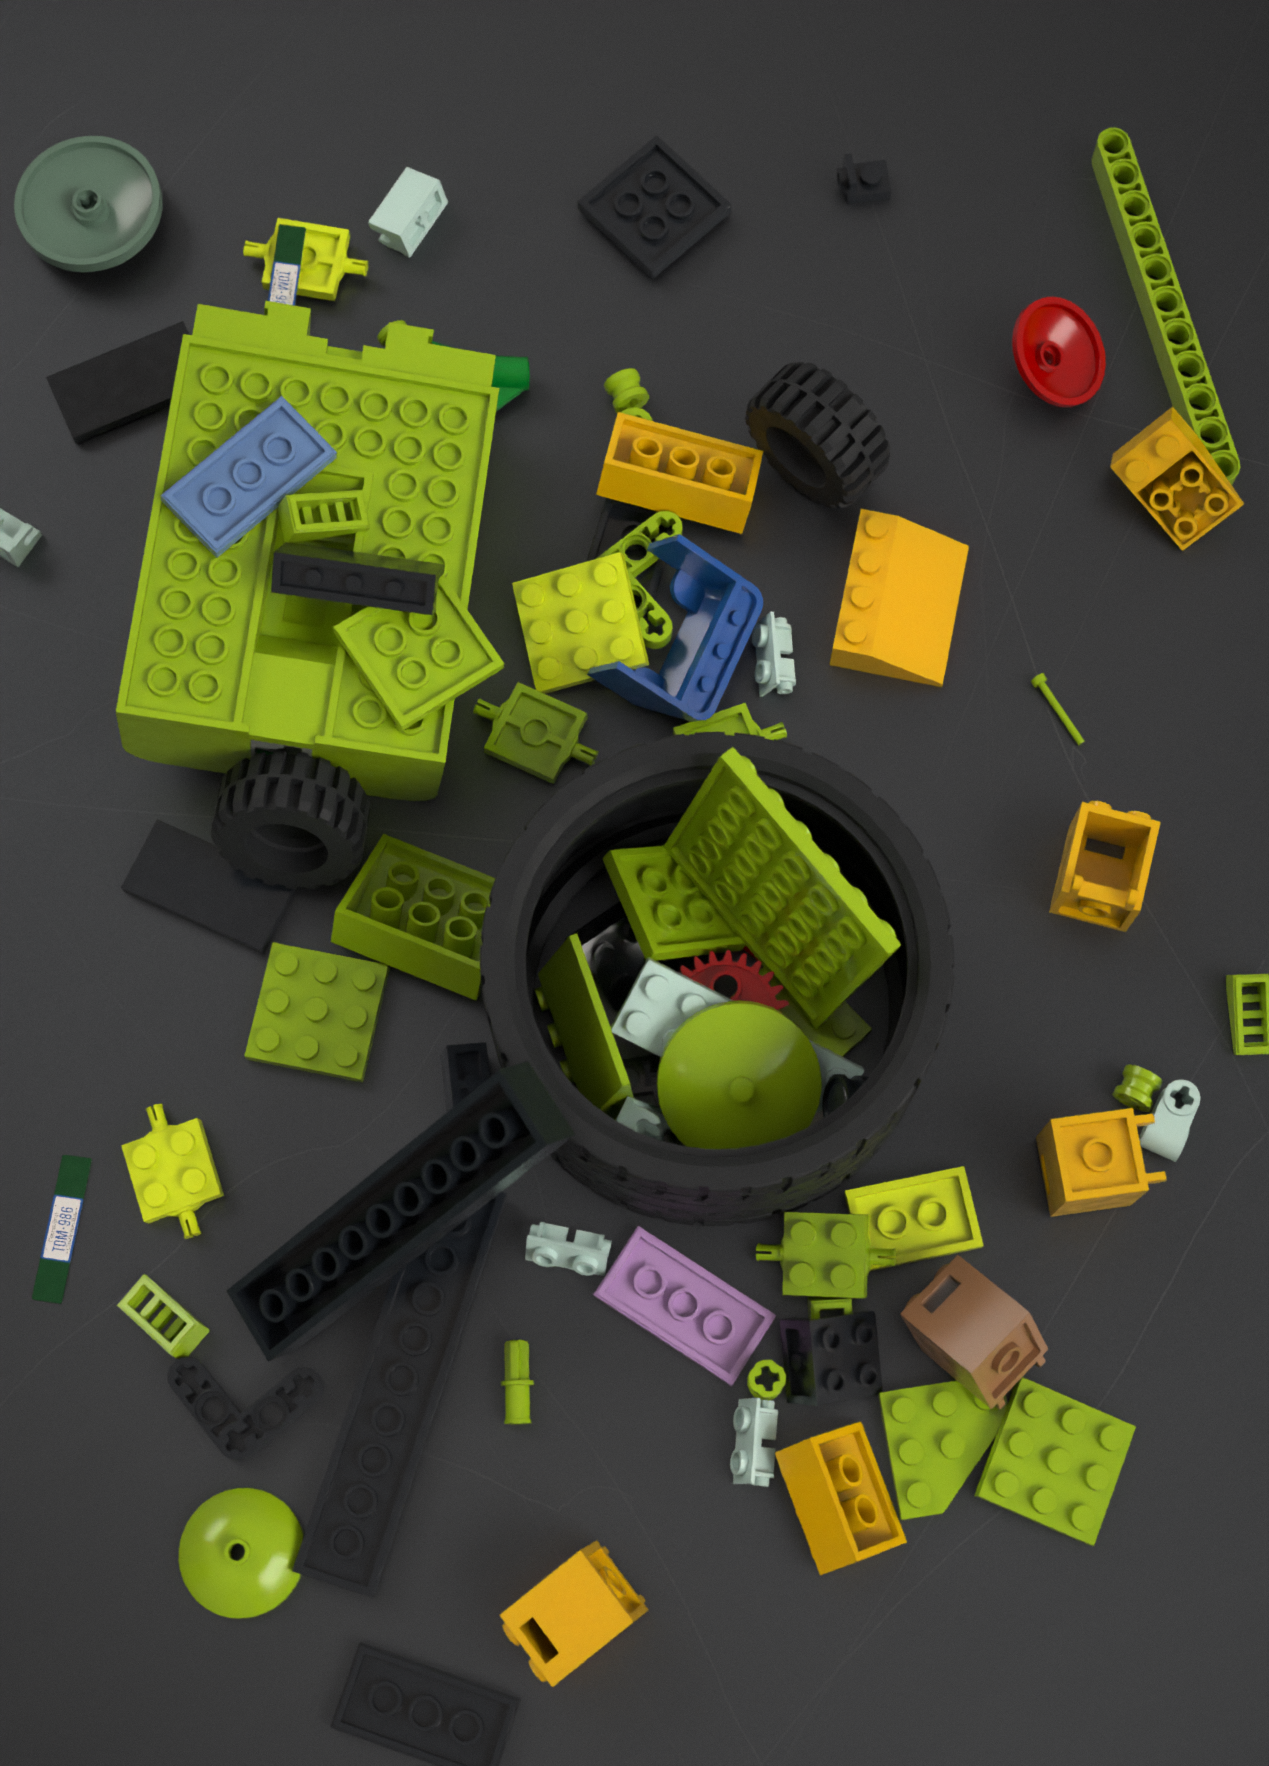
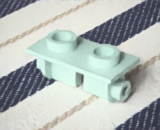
M772 611L757 622L752 631V644L756 647L757 659L755 680L759 684L760 697H764L774 688H777L778 694H790L793 692V686L796 685L794 659L781 658V654L790 655L793 652L791 625L787 624L786 618H775Z
M540 1222V1225H531L530 1233L527 1236L525 1260L534 1261L543 1267L558 1266L572 1269L582 1275L589 1276L595 1274L605 1276L607 1258L609 1257L612 1243L611 1240L604 1239L605 1235L577 1230L574 1242L566 1241L569 1230L567 1227Z
M761 1398L739 1399V1404L733 1418L734 1429L736 1430V1445L730 1460L733 1484H752L754 1486L769 1487V1478H774L775 1448L761 1447L762 1439L776 1440L778 1410L774 1409L775 1401L761 1400Z

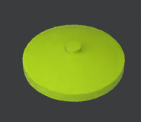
M752 1001L722 1002L706 1007L690 1016L669 1038L660 1057L657 1070V1093L663 1116L672 1132L686 1147L737 1149L762 1145L786 1138L810 1126L821 1097L822 1076L820 1064L806 1034L784 1013L773 1007Z

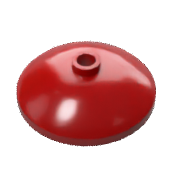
M1060 297L1038 299L1022 310L1014 325L1012 349L1017 369L1026 385L1039 398L1058 407H1074L1091 399L1102 384L1106 358L1101 336L1090 317L1079 306Z

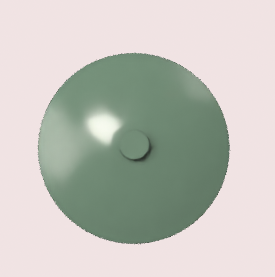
M104 136L71 138L57 143L42 152L23 173L14 199L17 225L32 251L47 263L73 272L106 270L132 258L145 247L154 235L159 225L163 208L160 184L148 160L129 144Z

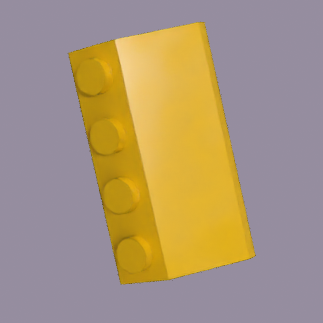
M618 412L596 495L658 512L671 511L680 518L742 534L752 505L763 451Z

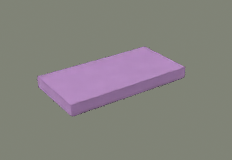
M639 1226L593 1294L594 1297L731 1387L776 1317L775 1314Z

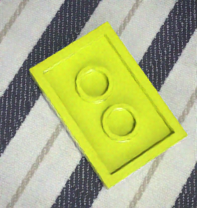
M964 1166L845 1190L844 1192L849 1214H868V1236L872 1248H896L897 1256H880L881 1258H897L896 1266L979 1249L984 1246ZM872 1265L870 1271L879 1270V1269L888 1268V1267H893V1266H889V1265Z

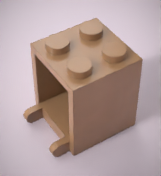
M959 1255L949 1264L943 1265L935 1274L934 1280L921 1293L914 1295L900 1314L920 1349L990 1409L995 1406L1000 1410L1006 1404L1003 1397L1034 1364L1040 1368L1046 1362L1043 1355L1047 1352L1048 1347L1030 1312Z

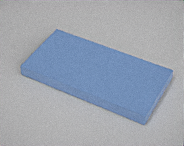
M281 396L161 495V501L218 558L273 512L286 495L294 494L335 460L337 452Z

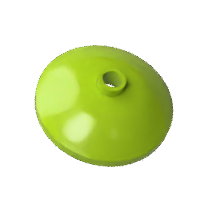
M236 1488L214 1495L200 1505L193 1513L182 1533L179 1545V1567L183 1581L194 1599L215 1614L228 1618H251L265 1614L279 1606L292 1593L302 1574L292 1570L304 1537L303 1529L291 1508L281 1499L268 1492L254 1488ZM241 1544L245 1548V1555L241 1560L236 1561L231 1556V1549L234 1545Z

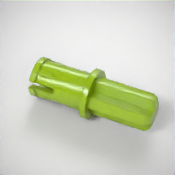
M509 1340L504 1344L505 1381H501V1386H505L504 1424H530V1386L534 1385V1381L529 1380V1344L525 1340Z

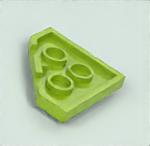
M958 1381L879 1393L878 1398L900 1520L944 1513L997 1435L1008 1405L1006 1395L1003 1397L1006 1404L999 1410L995 1406L990 1409Z

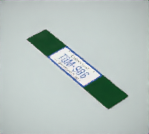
M279 224L268 301L295 306L306 232L305 227Z
M62 1155L33 1289V1300L62 1303L92 1163L91 1158Z

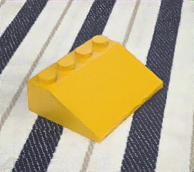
M861 509L829 665L942 687L969 546L900 516Z

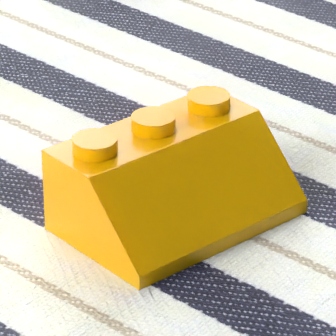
M861 1421L808 1438L775 1452L781 1474L787 1485L797 1517L800 1520L811 1555L815 1560L820 1575L856 1563L907 1542Z

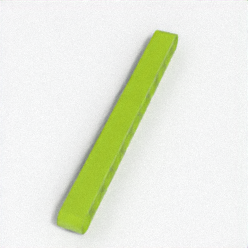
M1105 129L1099 134L1091 159L1092 167L1172 405L1197 434L1221 471L1226 475L1230 484L1233 485L1241 468L1240 461L1130 138L1122 129ZM1116 181L1124 182L1125 185L1119 184ZM1126 212L1134 213V214L1137 215V216L1129 215V214L1126 213ZM1137 244L1146 245L1148 248L1140 247ZM1147 275L1155 276L1159 280L1151 279ZM1158 307H1164L1170 312L1161 311ZM1169 339L1177 340L1181 344H1173ZM1179 371L1188 372L1192 377H1185ZM1190 404H1197L1203 410H1196ZM1201 437H1209L1215 443H1207Z

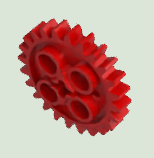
M726 950L723 961H718L714 952L710 951L709 963L704 965L696 956L694 957L695 970L690 971L683 965L680 967L684 976L714 991L715 984L721 977L729 976L737 981L738 989L736 994L729 998L733 1001L757 1002L773 1007L778 1011L789 1005L788 1001L776 1000L775 997L784 989L783 986L770 987L768 984L775 975L774 972L771 971L761 976L759 971L762 962L758 960L751 968L746 966L747 954L745 953L741 955L738 962H733L730 950Z

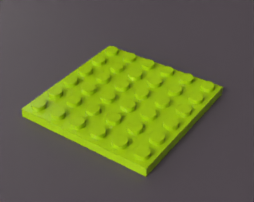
M734 747L721 755L663 847L755 957L762 962L768 972H774L773 978L776 982L783 986L786 994L817 1029L867 981L901 944L896 939L893 928L886 921L879 919L870 909L864 894L858 888L851 886L842 876L836 861L830 855L823 853L814 843L808 828L802 822L796 821L786 810L780 795L775 790L768 788L758 777L752 762L747 757L741 756Z

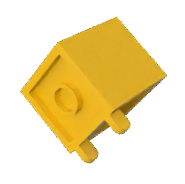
M1101 801L1082 802L1069 825L1049 912L1126 932L1141 911L1161 822L1152 820L1150 815L1144 812L1129 811L1124 813L1113 810L1109 804ZM1087 838L1125 847L1122 859L1085 850Z
M1133 1108L1050 1119L1036 1136L1050 1217L1131 1206L1149 1191L1148 1184L1166 1181L1164 1171L1146 1174L1137 1131L1138 1126L1154 1124V1114L1135 1116Z
M597 1540L578 1551L500 1614V1617L505 1622L502 1627L507 1637L514 1645H522L531 1658L528 1662L533 1673L542 1682L548 1681L551 1687L555 1686L649 1610L644 1604L646 1600L641 1594L637 1595L608 1556L610 1553L605 1546L602 1547Z

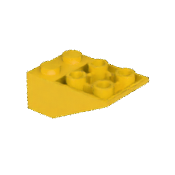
M1174 407L1167 410L1113 453L1110 468L1182 551L1244 505L1202 441Z

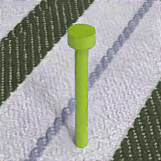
M1044 673L1037 675L1030 682L1034 688H1040L1078 746L1085 741L1045 682L1048 679Z

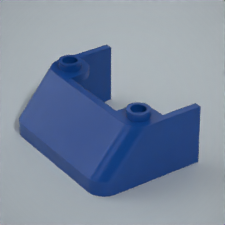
M681 534L650 543L647 548L649 552L676 569L670 584V593L675 603L688 611L659 674L644 667L632 670L620 661L592 667L587 675L636 706L696 722L706 720L715 713L762 611L763 597L760 590L754 584Z

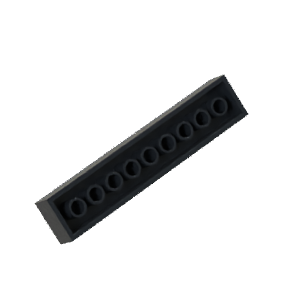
M529 1061L497 1071L227 1290L228 1295L267 1361H272L302 1347L572 1138L575 1133Z

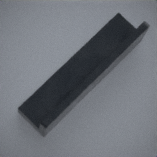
M284 543L274 552L271 592L433 615L436 612L438 579L444 574L445 565L297 543Z

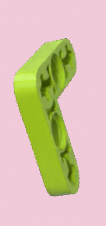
M660 511L654 514L596 558L619 552L624 555L632 592L640 597L642 601L641 606L637 609L644 644L651 649H660L671 641L672 621L635 577L660 559L647 550L653 538H655L656 542L678 534L682 535V521L678 515L671 511ZM662 524L665 528L672 525V535L669 536L664 532L655 538L659 534V525ZM638 544L646 549L647 554L643 559L635 561L627 557L625 554L626 549L631 545ZM647 611L648 620L653 626L663 625L662 635L659 636L655 632L650 635L648 634L649 625L643 618Z

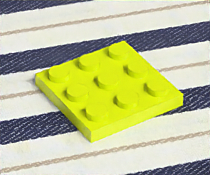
M621 552L512 583L537 691L546 694L593 681L595 679L587 675L590 668L620 661L632 670L649 665L626 561Z

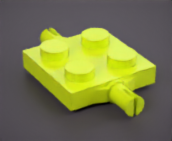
M277 218L274 234L267 244L246 240L243 248L244 256L264 259L265 269L261 283L265 290L270 289L279 224L306 228L296 295L335 301L339 282L345 273L366 277L368 271L367 260L347 258V249L350 241L348 229Z
M155 1104L153 1107L149 1106L146 1108L153 1131L143 1138L121 1145L143 1221L149 1224L165 1217H179L184 1239L193 1238L201 1234L194 1211L198 1210L206 1202L223 1197V1189L202 1121L195 1118L179 1125H168L163 1105Z

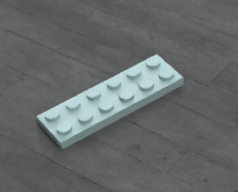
M648 957L610 1028L613 1033L661 1057L669 1038L690 1016L711 1005L733 1000ZM809 1040L816 1052L822 1076L821 1097L816 1111L819 1112L822 1111L825 1086L831 1076L834 1074H845L851 1079L853 1076H862L865 1070L854 1062Z

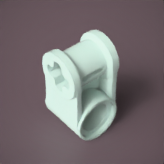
M1183 1079L1175 1080L1161 1091L1150 1113L1154 1114L1155 1123L1144 1126L1139 1136L1141 1147L1174 1162L1177 1161L1184 1148L1190 1132L1189 1128L1200 1104V1093L1193 1083ZM1177 1092L1183 1095L1182 1102L1185 1103L1180 1109L1174 1106L1175 1099L1172 1098Z

